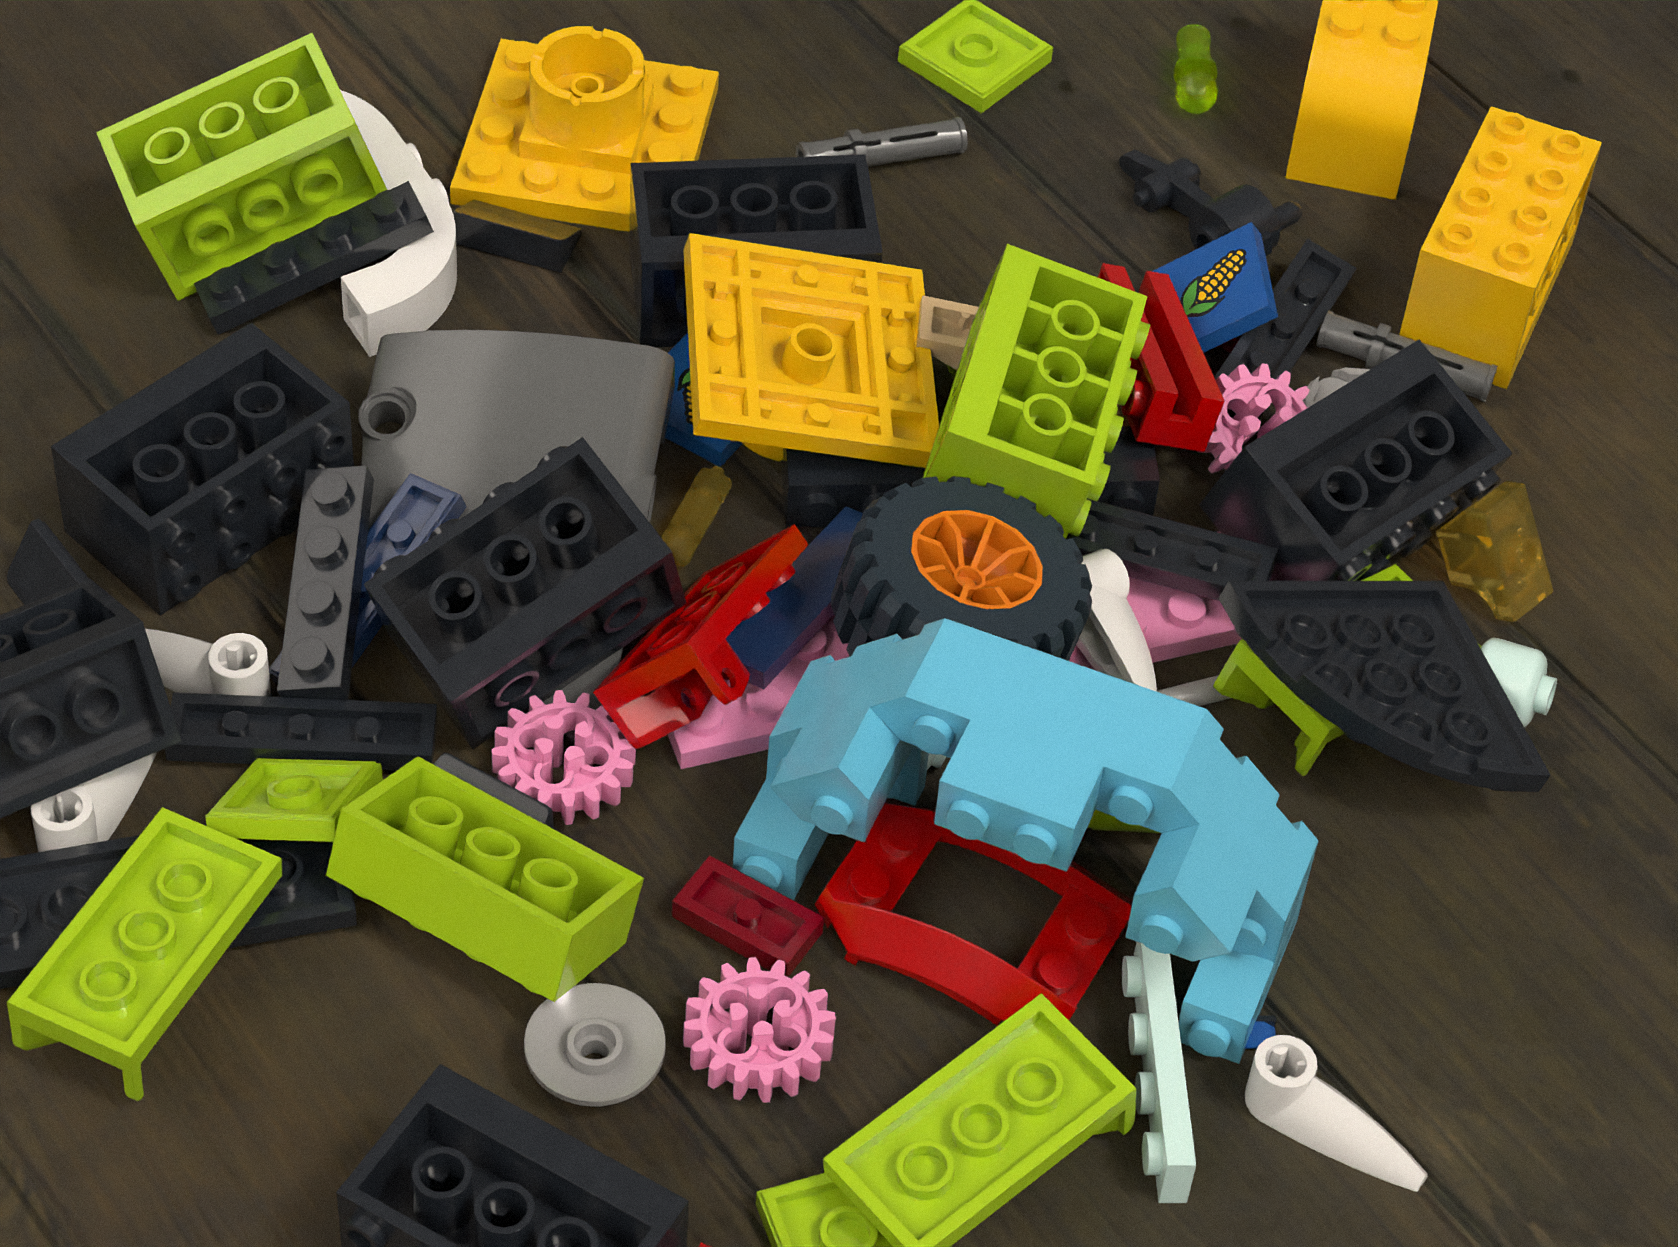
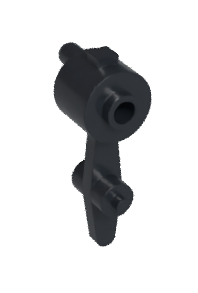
M1134 149L1122 155L1119 159L1122 170L1136 181L1133 194L1134 203L1148 212H1154L1167 205L1189 217V234L1195 250L1252 222L1261 233L1265 255L1267 256L1277 246L1280 231L1298 222L1302 216V209L1298 203L1288 201L1274 208L1259 189L1248 184L1239 185L1216 198H1212L1199 188V176L1201 174L1199 166L1184 157L1167 165Z

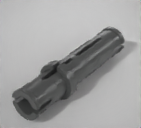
M960 117L863 134L859 129L846 130L843 137L813 142H798L796 157L866 154L868 167L953 153L962 154L967 150V131Z
M1328 311L1323 321L1316 347L1330 349L1366 361L1365 368L1372 369L1416 340L1391 333L1392 326L1380 323L1378 328ZM1423 343L1464 394L1486 402L1498 366L1485 364Z

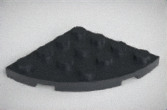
M1228 581L1218 599L1235 626L1237 634L1246 641L1269 670L1301 700L1324 718L1341 728L1343 733L1351 740L1367 744L1385 755L1425 772L1449 780L1489 788L1494 791L1539 792L1551 776L1444 581Z

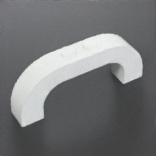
M340 90L387 190L409 181L434 230L433 233L399 248L386 260L341 277L344 321L369 357L377 355L379 341L382 336L393 333L426 331L446 310L453 297L457 282L456 225L443 184L438 178L431 179L425 171L416 147L412 143L406 144L387 118L375 107L350 93Z

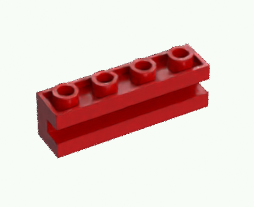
M1106 263L1102 264L1097 278L1135 291L1125 267ZM1146 271L1138 293L1148 296L1141 321L1150 324V329L1138 359L1130 357V368L1137 370V375L1126 404L1124 406L1121 405V411L1127 417L1134 437L1138 442L1205 452L1225 400L1169 275Z

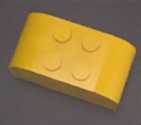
M1438 0L1322 1L1286 171V179L1396 200L1421 93Z

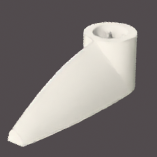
M1100 549L1082 556V564H1086L1092 583L1090 595L1093 602L1090 615L1076 644L1096 671L1157 692L1150 651L1135 614L1126 599L1129 593L1130 581L1122 560L1109 549Z
M145 629L163 685L177 693L271 697L267 648L257 637L245 633H234L221 637L212 644L180 634Z
M157 752L31 805L38 852L108 841L139 791Z
M1276 1035L1265 1039L1258 1046L1245 1090V1104L1254 1117L1278 1132L1325 1156L1389 1183L1418 1192L1428 1176L1427 1172L1377 1121L1338 1090L1315 1076L1317 1058L1309 1045L1301 1039L1290 1035Z

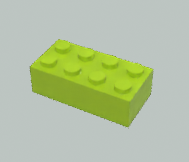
M419 756L341 808L326 876L348 887L356 895L375 902L407 920L415 928L431 933L465 952L471 959L485 963L521 983L527 990L542 995L553 1002H556L626 944L644 880L640 875Z

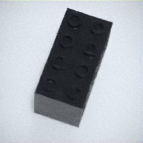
M866 154L631 163L629 252L640 345L674 347L688 333L683 249L689 233L882 263L883 251Z
M253 323L241 328L51 446L64 531L160 616L179 603L192 599L203 587L229 570L244 565L252 555L279 537L287 536L295 531L299 526L306 470L354 466L349 401Z
M1419 339L1245 446L1199 506L1221 534L1278 548L1276 565L1270 581H1362L1387 569L1391 564L1388 558L1399 552L1403 558H1407L1415 553L1433 537L1430 531L1439 525H1442L1448 531L1463 521L1474 511L1475 507L1472 503L1481 499L1501 482V478L1496 472L1513 453Z
M583 437L568 447L560 446L551 450L540 460L537 468L515 483L507 482L499 485L486 496L482 505L461 519H451L442 523L431 533L427 542L406 556L399 555L387 560L376 570L374 577L364 583L388 635L472 750L493 737L496 727L508 726V711L511 708L520 710L525 714L528 713L529 697L536 695L544 702L553 696L555 691L563 689L687 604L671 549Z
M91 579L0 615V818L181 742L143 621Z
M442 1064L438 1065L336 1192L341 1247H687L688 1200Z

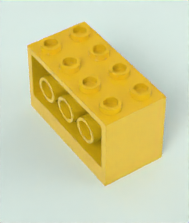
M1491 106L1420 250L1399 335L1416 341L1420 339L1422 343L1439 347L1485 364L1496 365L1498 367L1492 384L1507 389L1572 246L1602 142L1581 136L1573 131L1563 130L1526 118L1518 113L1507 112Z

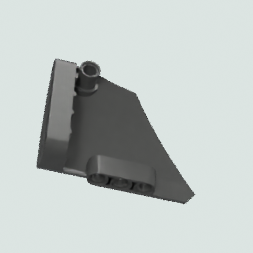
M429 330L393 333L382 336L379 341L368 395L359 409V425L362 437V466L367 465L374 478L368 531L410 473L460 494L467 506L459 517L461 519L482 505L486 496L493 489L507 482L515 483L537 468L540 460L548 452L560 446L568 447L582 437L650 522L656 490L657 476L654 475L659 445L665 443L675 390L674 358L659 348L647 345L548 333L496 330ZM386 422H395L402 426V428L392 434H381L375 431L379 425ZM623 648L561 689L566 697V702L576 703L578 697L584 692L590 694V708L596 710L602 706L593 691L621 662ZM554 695L543 702L544 705L553 703ZM574 730L564 734L571 743L575 742Z

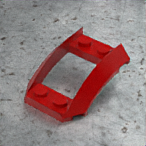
M884 803L865 842L856 841L815 903L820 915L824 917V923L827 928L832 923L847 951L844 959L853 965H856L859 960L876 964L918 980L964 1004L996 1026H998L1001 1020H1007L1041 993L1069 1020L1077 1009L1076 1006L1129 921L1133 900L1073 861H1071L1067 872L1044 863H1032L1016 853L977 839L971 840L960 837L951 830L934 824L936 813L934 809ZM937 841L957 845L997 860L1024 873L1062 896L1018 968L952 933L891 912Z

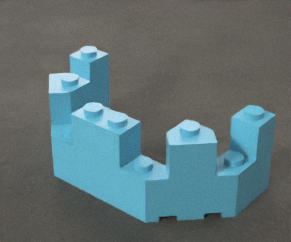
M944 618L924 625L919 635L902 640L898 634H894L857 646L850 657L835 661L831 655L809 663L769 736L766 780L734 837L733 868L794 900L829 833L842 834L865 842L887 798H895L914 806L916 805L925 787L929 753L951 758L939 782L934 824L947 828L960 837L971 840L977 839L1016 853L1029 862L1044 863L1067 872L1095 810L1112 815L1126 824L1140 825L1160 832L1162 834L1133 898L1126 938L1143 943L1146 947L1158 953L1173 954L1189 961L1200 960L1183 1000L1178 1024L1181 1043L1191 1046L1195 1051L1205 1056L1221 1057L1240 1064L1257 1016L1261 1012L1298 920L1318 839L1302 821L1291 824L1276 806L1280 794L1247 756L1239 758L1233 756L1220 740L1224 730L1223 727L1207 709Z

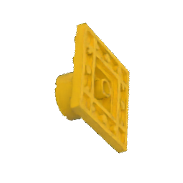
M593 26L564 28L544 37L538 44L501 39L450 186V202L453 205L462 206L472 200H478L544 219L629 232L631 163L698 161L718 91L719 72L691 66L646 61L639 47L625 35L605 28L603 31H596Z
M689 233L683 252L693 435L739 441L756 454L779 462L783 460V448L926 468L939 428L931 349L920 346L916 347L920 301L922 295L925 296L921 269Z

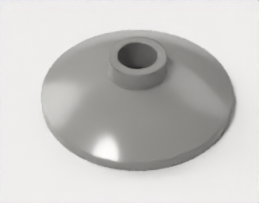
M580 984L571 988L556 1002L546 999L535 1010L525 1031V1059L533 1077L552 1095L577 1105H612L637 1095L654 1080L662 1066L665 1055L664 1028L654 1009L635 993L610 984ZM591 1053H598L605 1058L593 1060L585 1058V1056Z

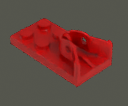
M795 524L704 572L684 593L687 604L653 626L593 691L625 738L635 749H640L700 718L713 694L724 705L742 697L748 684L750 673L726 638L740 622L754 616L770 602V598L766 594L767 592L776 589L795 574L796 570L792 563L809 545ZM728 680H730V687L726 683ZM681 692L685 693L688 697L690 708L684 704Z

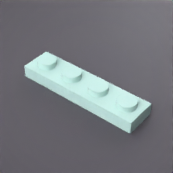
M1136 942L1134 956H1124L1122 988L1124 997H1135L1136 1013H1131L1129 1017V1048L1131 1055L1142 1056L1143 1072H1137L1136 1109L1138 1114H1148L1150 1132H1144L1142 1140L1143 1170L1145 1175L1156 1176L1159 1203H1187L1196 1168V1159L1170 954L1155 952L1143 943Z

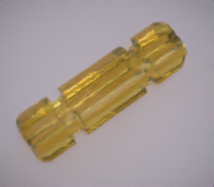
M714 466L712 469L705 467L700 469L691 484V489L687 491L669 522L668 529L661 536L671 549L676 565L687 566L698 549V544L703 540L721 508V504L725 501L732 488V480L724 475V469Z

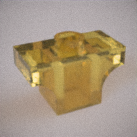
M1511 481L1503 482L1436 531L1451 585L1465 587L1478 593L1492 609L1495 619L1515 622L1554 592L1525 484Z

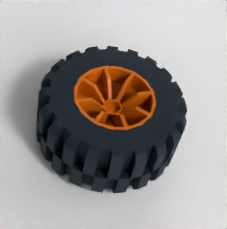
M936 476L921 478L914 481L912 487L904 483L885 492L882 497L872 501L864 510L861 520L857 522L832 592L831 608L835 615L833 622L842 644L849 643L846 649L849 657L852 656L857 646L894 634H898L902 640L919 635L924 625L946 618L1069 661L1091 611L1093 601L1090 595L1092 583L1086 564H1082L1083 557L1074 540L1063 537L1062 525L1051 515L1043 517L1036 511V504L1020 495L1017 500L1002 493L1004 487L989 482L986 483L985 487L970 483V478L953 476L947 482H939Z

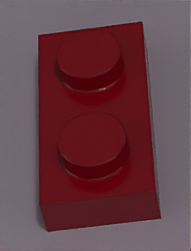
M710 855L672 901L673 918L748 959L756 957L760 966L770 971L777 960L785 961V976L787 977L790 976L823 933V916Z

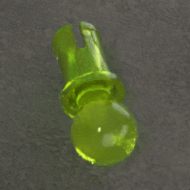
M1191 24L1184 26L1176 34L1178 61L1173 71V76L1177 83L1174 95L1180 108L1188 113L1201 114L1211 109L1216 103L1219 92L1215 82L1217 66L1215 61L1211 59V36L1209 30L1204 26Z

